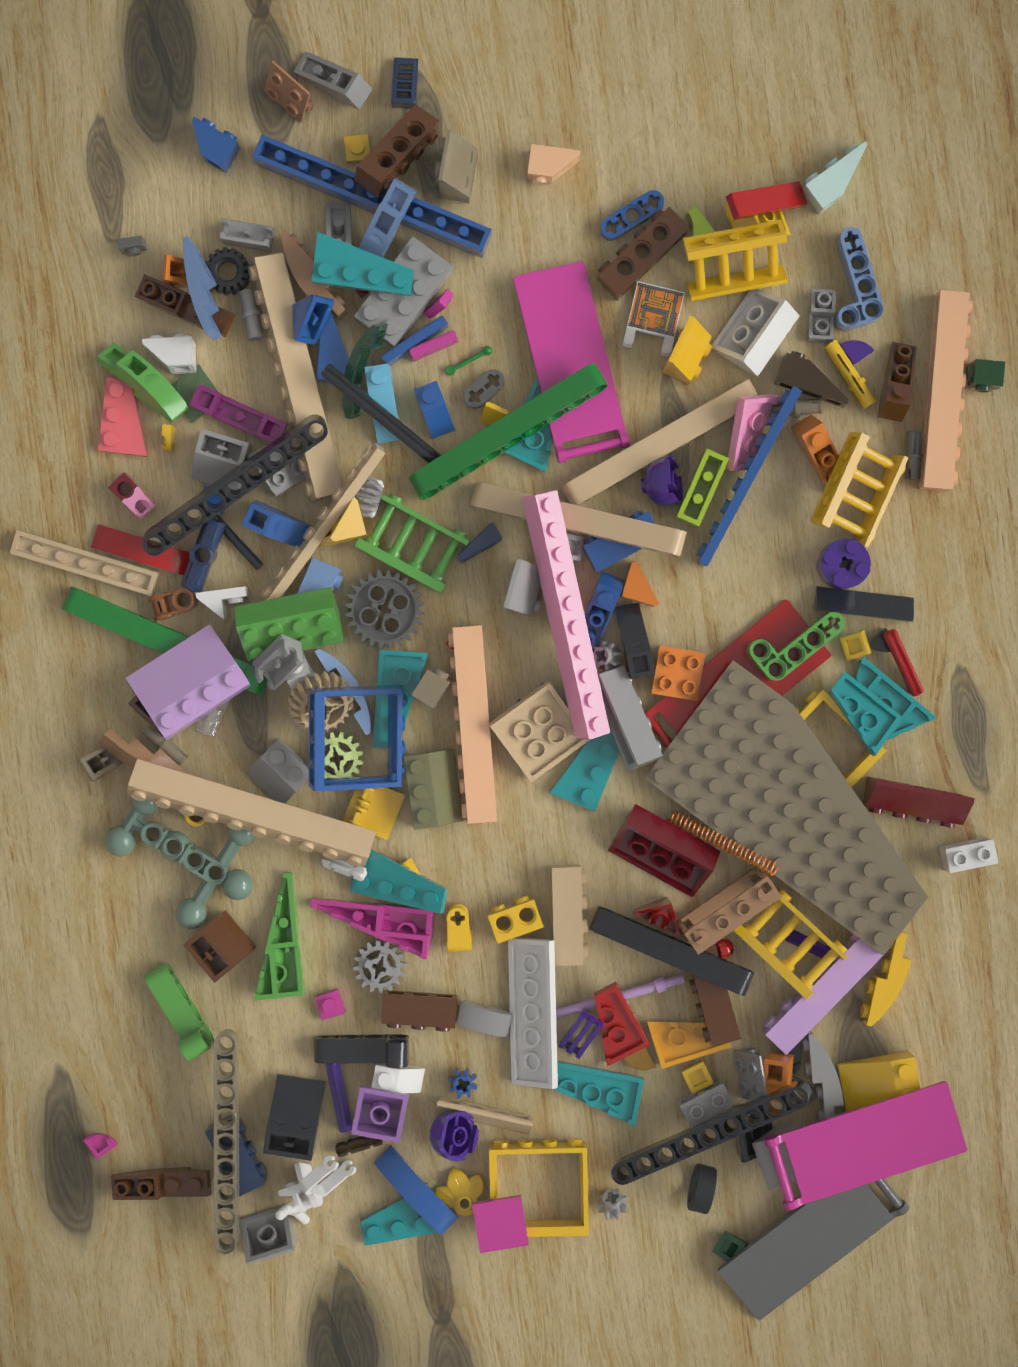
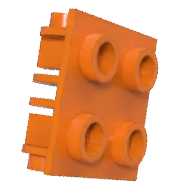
M659 645L651 694L697 701L706 653Z

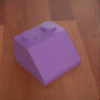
M360 1086L351 1134L400 1143L409 1094Z

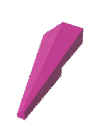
M323 898L311 899V908L323 911L335 919L338 918L367 934L392 943L404 951H409L419 956L421 959L428 958L434 934L435 912L405 905Z

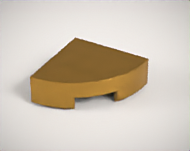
M646 1047L624 1058L635 1069L650 1070L656 1068Z

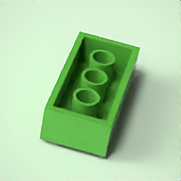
M332 587L235 607L236 629L247 661L255 660L280 634L300 641L302 643V650L344 642L342 621Z

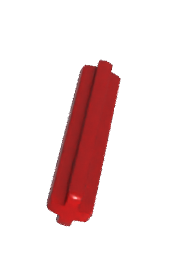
M895 629L885 632L883 636L910 695L915 697L922 694L924 689L898 632Z

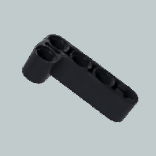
M318 1035L314 1037V1062L321 1064L386 1063L388 1068H405L409 1064V1035Z

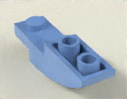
M397 178L392 181L359 246L360 249L384 258L417 190Z

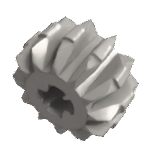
M368 477L355 495V499L359 503L361 515L365 518H373L376 515L383 491V481L376 477Z

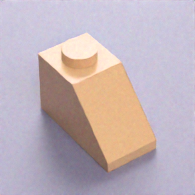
M531 144L527 180H532V183L536 185H546V182L552 183L579 162L580 150Z

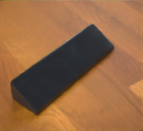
M817 586L814 611L913 622L914 598Z

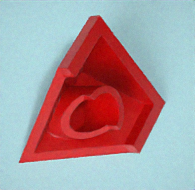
M667 897L634 909L633 914L635 917L646 919L648 923L656 925L665 931L667 929L677 937L680 936L681 932L673 906Z

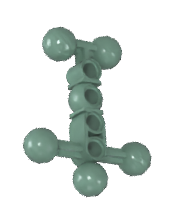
M130 797L132 809L123 824L111 828L106 834L105 846L112 855L123 857L130 854L136 844L134 832L137 831L141 834L143 842L148 845H155L154 849H159L164 858L172 862L179 861L180 865L183 863L185 868L203 879L193 897L184 899L177 905L175 911L176 919L184 928L195 929L204 923L206 918L204 905L217 884L222 882V889L225 895L233 900L247 898L252 891L253 881L246 871L240 869L229 871V865L240 847L246 846L256 839V836L252 835L250 831L243 829L233 830L227 826L229 839L216 857L204 848L194 847L195 843L192 842L190 844L188 837L184 833L172 831L170 828L166 829L165 825L161 822L154 821L150 823L144 819L145 815L155 813L159 807L154 802L147 800L137 801ZM151 827H155L159 831V838L157 840L149 836V829ZM171 840L179 842V852H173L170 849L169 844ZM192 853L200 855V865H194L191 862L190 856ZM212 866L221 868V878H216L211 874Z

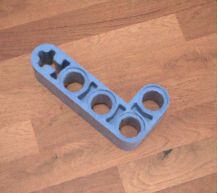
M854 227L844 229L836 241L838 254L853 300V304L841 308L834 318L836 328L843 332L870 325L876 322L884 312V306L863 236ZM846 237H848L849 240L853 239L854 242L852 243V245L850 244V242H845ZM851 260H859L862 268L859 270L854 269L851 265ZM858 283H865L869 288L868 293L859 291ZM866 306H871L875 309V317H870L866 314ZM843 313L851 315L852 324L843 322Z

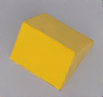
M353 498L317 548L349 542L366 535L357 499Z

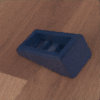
M394 57L391 105L392 108L411 109L415 104L417 105L418 58ZM399 65H413V70L399 69ZM398 75H412V79L398 78ZM398 84H412V88L398 87ZM398 93H411V97H400Z
M493 522L490 523L458 555L459 563L466 562L502 541V537Z

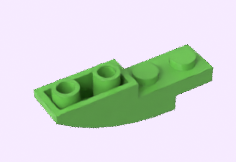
M112 343L97 356V363L133 388L135 397L171 423L188 410L187 403L160 372L134 350L128 353L117 344Z

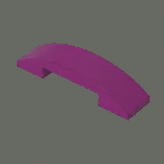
M200 383L189 404L190 407L269 443L283 435L288 425L284 421L255 410Z

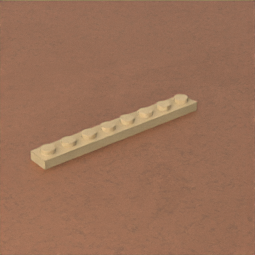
M374 443L372 447L368 446L363 451L360 457L362 461L357 468L353 466L346 476L348 480L343 487L339 486L332 495L333 501L331 504L321 509L317 516L319 520L315 526H310L303 535L304 541L300 546L296 545L289 554V562L286 566H280L274 576L276 579L271 586L268 584L264 588L260 596L262 597L261 601L282 597L386 454L381 446Z

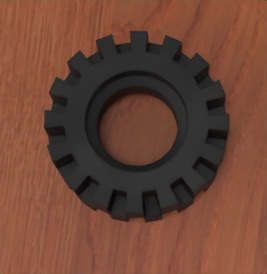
M223 247L221 251L219 249L215 250L216 253L214 255L210 254L208 256L210 258L209 261L205 263L217 284L213 289L220 294L222 292L224 295H229V293L235 295L237 291L244 290L243 287L245 285L248 286V279L250 278L248 267L250 265L240 251L237 252L234 248L230 250L227 247ZM230 262L236 265L237 274L232 280L220 278L219 268L222 264Z

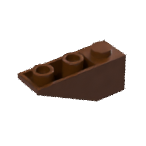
M892 342L880 396L879 418L898 422L903 421L911 404L916 346Z

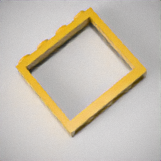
M819 689L817 692L813 690L804 699L807 703L801 709L796 707L801 717L805 720L823 701L855 732L835 701L823 689ZM883 747L873 757L867 751L844 775L851 788L886 752Z
M578 1138L567 1139V1142H557L556 1139H544L543 1143H533L532 1140L523 1139L519 1140L518 1143L496 1140L494 1144H489L490 1199L498 1198L497 1155L579 1153L580 1219L525 1220L528 1237L589 1236L586 1142H582Z

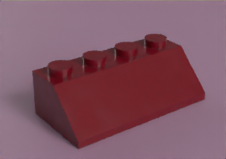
M868 776L862 803L864 806L869 807V812L883 814V810L892 811V816L907 819V815L917 816L916 821L931 824V819L940 821V826L955 828V824H964L975 798Z
M637 804L633 806L608 849L609 852L692 898L714 871L721 852Z

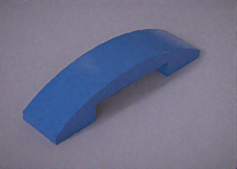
M392 1145L374 1162L376 1167L399 1194L440 1235L459 1218L417 1175Z

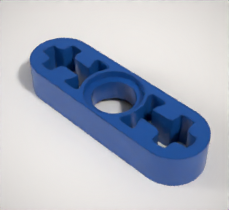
M656 190L648 191L606 217L600 226L602 237L608 241H614L652 218L660 209H663V195ZM651 197L653 200L658 199L657 208H654V206L646 208L645 213L647 215L644 216L642 208L648 204L649 198ZM630 209H634L639 213V219L635 222H629L625 217V213ZM620 216L626 228H623L621 224L616 227L615 234L611 231L607 233L605 231L607 224L610 223L612 226L619 222L617 217Z

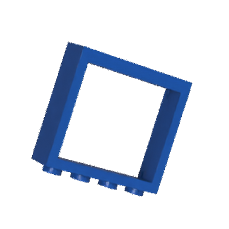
M396 685L309 688V787L312 790L331 791L402 787L403 773H405V768L402 765V755L405 754V743L402 740V731L405 730V718L402 716V706H405L406 702L403 699L404 692H402V688ZM388 695L387 775L325 778V697Z

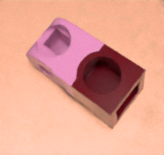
M125 472L108 487L140 519H143L156 507L155 503Z

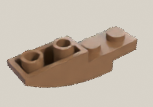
M284 230L281 233L283 249L291 272L306 297L313 294L333 299L335 302L331 311L341 320L347 314L344 308L347 304L337 293L333 296L327 290L330 286L312 284L315 255L311 251L306 253L301 248L303 243L294 233L289 235Z

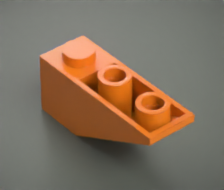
M811 414L791 426V429L800 448L826 487L839 455L823 422Z

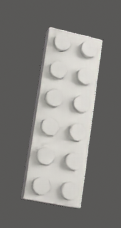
M516 937L508 940L510 1013H512L510 1023L511 1084L555 1089L558 1088L554 940Z

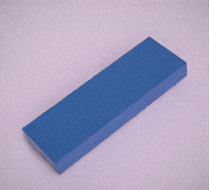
M440 316L382 355L384 363H389L390 366L408 355L410 348L429 341L447 329L448 322L444 316Z

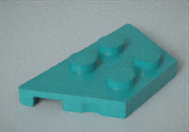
M865 657L860 659L855 680L903 717L887 740L901 733L908 732L926 722L933 721L936 716Z

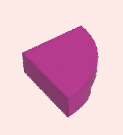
M447 288L428 306L424 314L429 319L436 316L447 307L453 297V293Z
M102 1133L91 1134L83 1139L96 1159L118 1144L114 1138Z

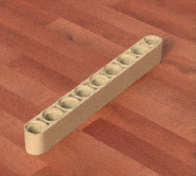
M750 379L572 479L560 488L569 504L579 506L644 469L653 461L667 456L735 417L738 397L757 396L758 393Z
M476 482L470 506L527 521L522 497L532 494ZM560 501L565 528L568 531L681 557L687 533L685 531Z

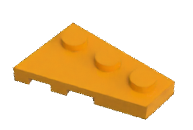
M647 1021L662 1069L732 1047L731 1042L713 1047L710 1042H705L702 1028L706 1026L702 1022Z

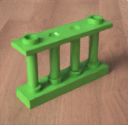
M391 493L388 497L382 494L381 500L387 503L370 536H366L365 540L359 537L355 547L442 594L446 587L442 583L444 580L442 576L460 543L466 547L469 545L470 542L466 540L468 535L457 529L451 532L402 505L403 500ZM397 508L409 516L391 549L388 548L385 552L378 548V540ZM419 520L430 526V529L413 560H409L407 564L399 559L401 556L399 553L415 523ZM438 532H441L452 539L434 572L427 575L421 571V564Z

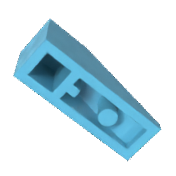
M389 363L364 367L369 396L398 419ZM373 418L378 444L400 441V439Z

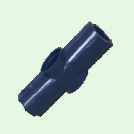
M212 518L201 526L195 546L190 550V560L181 586L198 593L203 591L212 563L217 559V549L226 523ZM202 548L208 553L206 561L201 560L199 557V551Z

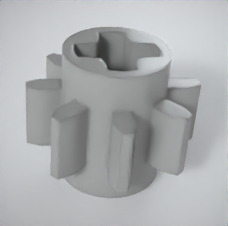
M602 641V647H594L593 656L595 663L598 664L597 669L610 671L614 669V666L622 665L621 660L624 653L618 648V643Z
M607 1188L603 1196L598 1195V1212H604L606 1220L609 1218L619 1220L621 1213L627 1212V1206L625 1205L627 1197L626 1195L621 1196L618 1188L616 1190H609Z

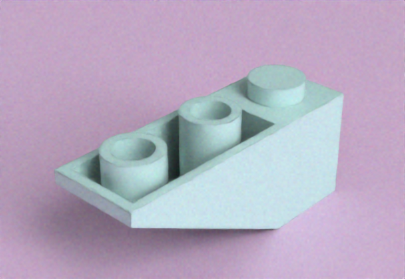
M866 141L859 146L857 143L853 144L844 152L846 156L840 160L837 157L825 165L826 170L820 175L815 172L805 180L806 185L803 188V192L818 214L837 202L843 195L868 145Z

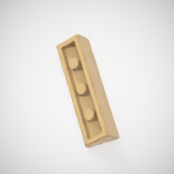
M438 1096L435 1113L439 1115L446 1111H462L472 1115L474 1118L472 1120L475 1123L529 1134L533 1127V1117L529 1115Z

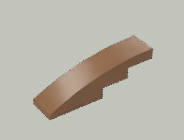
M111 728L103 734L99 742L103 748L132 769H134L137 759L188 774L161 749L153 755L136 738L128 744Z

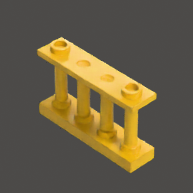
M782 220L683 238V247L687 260H694L695 281L686 282L691 301L788 283V277L783 264L778 265L777 244L787 242V234ZM767 246L768 267L754 270L753 249ZM743 251L744 272L729 274L728 253ZM718 255L720 276L705 279L704 258Z
M850 432L810 522L830 528V525L833 523L856 535L854 540L869 548V545L875 539L877 527L898 480L906 469L908 457L892 455L889 459L867 447L869 436L864 433ZM861 456L886 468L881 481L857 469ZM852 478L876 490L870 504L847 492V487ZM841 501L866 513L860 526L837 515Z
M781 888L779 893L782 898L768 906L751 925L747 924L746 927L741 925L734 932L808 1000L814 994L811 990L814 986L812 983L838 955L846 960L848 958L845 954L847 949L837 939L832 942L789 902L792 898ZM784 904L794 915L769 942L766 941L762 944L756 938L759 935L757 932ZM803 921L813 932L787 959L784 958L780 961L774 955L777 952L775 949ZM821 938L831 949L805 977L802 975L799 979L792 972L795 969L794 965Z

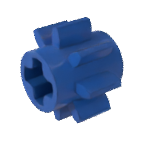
M468 1067L465 1068V1071H459L458 1068H455V1077H448V1081L454 1083V1085L449 1087V1091L453 1092L455 1090L458 1099L464 1094L470 1098V1090L478 1088L476 1083H472L477 1078V1075H470ZM462 1078L463 1081H467V1086L458 1085L459 1079Z

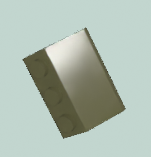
M454 749L405 755L404 762L414 830L464 821L462 818Z

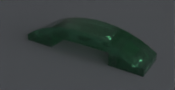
M386 323L372 325L358 340L349 357L344 375L359 388L370 351L382 347L388 327ZM342 393L345 418L353 419L361 416L363 409Z

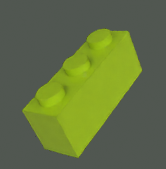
M709 449L703 452L674 519L696 529L700 526L729 458Z

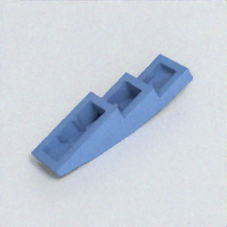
M186 236L183 238V251L188 289L204 332L214 341L222 336L211 316L219 311L209 291L217 284L196 244Z

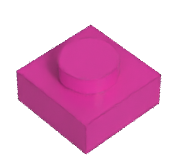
M339 988L315 996L322 1021L346 1013Z

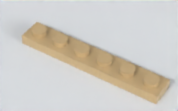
M16 530L10 554L149 596H153L159 576L158 572Z

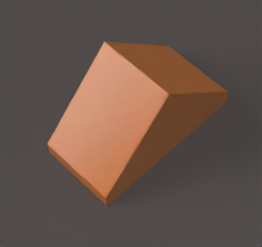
M164 255L162 280L165 283L177 288H188L183 258Z
M636 561L630 563L620 597L653 607L658 605L659 602Z

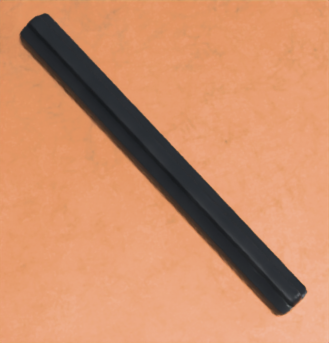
M328 364L322 370L321 375L426 462L430 463L441 456L440 453L332 364Z

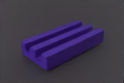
M582 1010L560 1041L558 1047L561 1049L566 1047L568 1053L574 1052L576 1053L575 1057L580 1059L601 1030L604 1022ZM584 1018L588 1020L572 1043L569 1042V1039ZM595 1024V1027L592 1029V1031L587 1036L580 1047H577L578 1043L584 1037V1035L589 1030L591 1025Z

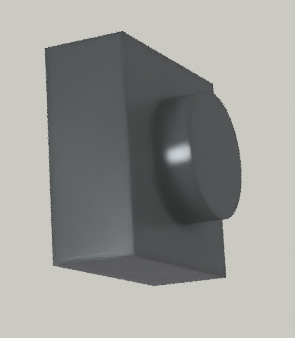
M141 235L116 239L118 250L128 257L138 256L141 254V251L147 250L146 241Z

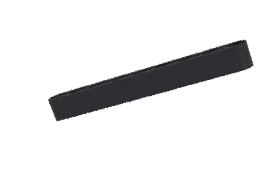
M317 414L308 416L150 527L143 536L144 551L151 556L162 554L323 441L328 434L325 419ZM314 423L323 426L322 430L318 433L311 432L309 428ZM293 438H299L302 440V444L298 447H292L289 445V441ZM273 452H278L282 455L278 461H271L268 457ZM253 466H257L262 471L259 475L253 476L248 470ZM231 481H238L241 483V487L233 490L228 487V484ZM212 495H217L221 498V501L213 504L208 501V498ZM196 509L201 512V515L193 518L188 515V512ZM176 523L181 529L173 532L168 529V526ZM150 538H158L161 543L153 546L148 543V540Z
M804 1081L793 1082L692 1128L690 1127L620 1158L611 1170L612 1179L619 1185L629 1184L798 1111L809 1102L812 1095L811 1087ZM793 1091H802L805 1099L799 1100L795 1098ZM771 1100L780 1101L783 1108L775 1109L771 1105ZM749 1110L758 1111L760 1118H752L749 1115ZM733 1119L736 1121L738 1128L729 1127L727 1120ZM705 1129H712L716 1137L710 1138L707 1136ZM688 1138L692 1140L694 1147L686 1146L683 1139ZM662 1148L670 1149L672 1156L664 1155ZM641 1157H646L647 1159H649L651 1165H644L641 1161ZM620 1166L626 1167L629 1175H624L620 1171Z

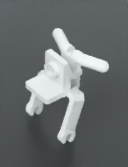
M329 1155L314 1170H312L309 1164L295 1163L298 1181L290 1182L285 1185V1189L278 1191L279 1197L293 1198L294 1202L283 1205L275 1213L276 1219L283 1220L287 1215H292L303 1225L308 1224L310 1218L305 1211L312 1207L321 1206L324 1196L328 1195L346 1178L356 1172L357 1168L351 1166L349 1171L347 1170V1167L352 1165L353 1162L346 1160L338 1168L339 1163L334 1161L329 1166V1162L335 1159L334 1156ZM332 1171H334V1172H333L331 1175H329L324 1181H322L320 1184H318V1183H319L321 1180H323L328 1174H330Z

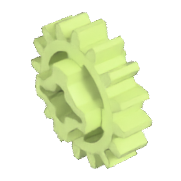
M331 732L330 739L325 737V747L330 744V751L325 756V766L329 765L336 773L332 774L325 769V778L353 777V772L357 774L361 772L357 765L364 764V761L359 759V756L363 755L364 751H357L360 743L353 744L351 742L353 740L352 735L345 739L344 732H340L339 737H336L335 733ZM339 742L349 746L352 751L342 749ZM335 751L338 752V755H343L344 757L340 761V765L331 759L335 755ZM354 759L350 770L345 772L346 763Z

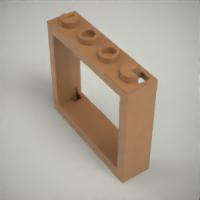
M755 866L679 918L677 922L699 955L782 898L770 878ZM754 873L759 877V880L755 883L749 878ZM687 919L693 924L688 929L683 924Z

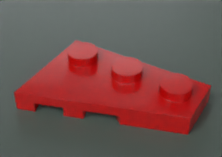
M616 982L594 992L598 1017L600 1021L604 1022L601 1034L607 1066L651 1045L649 1038Z

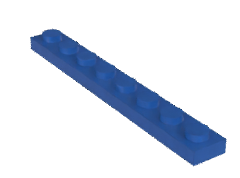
M793 386L790 391L785 389L779 400V403L783 404L778 413L775 411L772 413L767 425L771 426L766 435L762 433L755 445V447L759 448L755 457L750 455L743 467L747 470L743 479L737 478L732 488V491L735 492L732 500L726 499L720 510L723 513L720 522L714 521L708 532L712 536L708 544L703 542L696 555L700 557L699 563L705 566L709 565L802 390Z

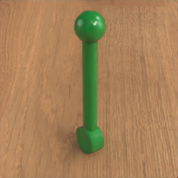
M485 346L482 351L455 366H447L446 373L454 375L457 369L483 355H490L492 348Z

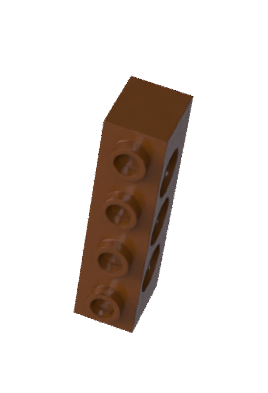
M415 104L356 166L355 182L379 198L385 190L388 191L395 178L399 175L403 176L408 171L414 159L418 160L422 156L428 144H434L439 136V120Z
M670 207L665 211L660 209L651 218L653 223L647 229L644 226L641 227L633 236L635 240L629 246L625 243L615 253L618 256L611 263L609 260L606 261L598 269L600 274L597 281L617 301L688 233L690 227ZM660 230L664 232L666 238L664 240H656L653 237V232ZM643 247L647 250L648 255L644 258L638 257L635 249ZM625 264L629 266L630 273L622 275L618 272L617 267Z

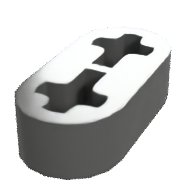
M495 369L489 370L468 387L464 393L466 405L472 409H479L501 391L504 386V376L502 373ZM492 376L495 378L498 376L499 386L491 385L486 389L485 386L489 383L488 377ZM482 389L484 392L479 396L480 402L473 401L471 403L469 401L471 398L470 393L476 394Z

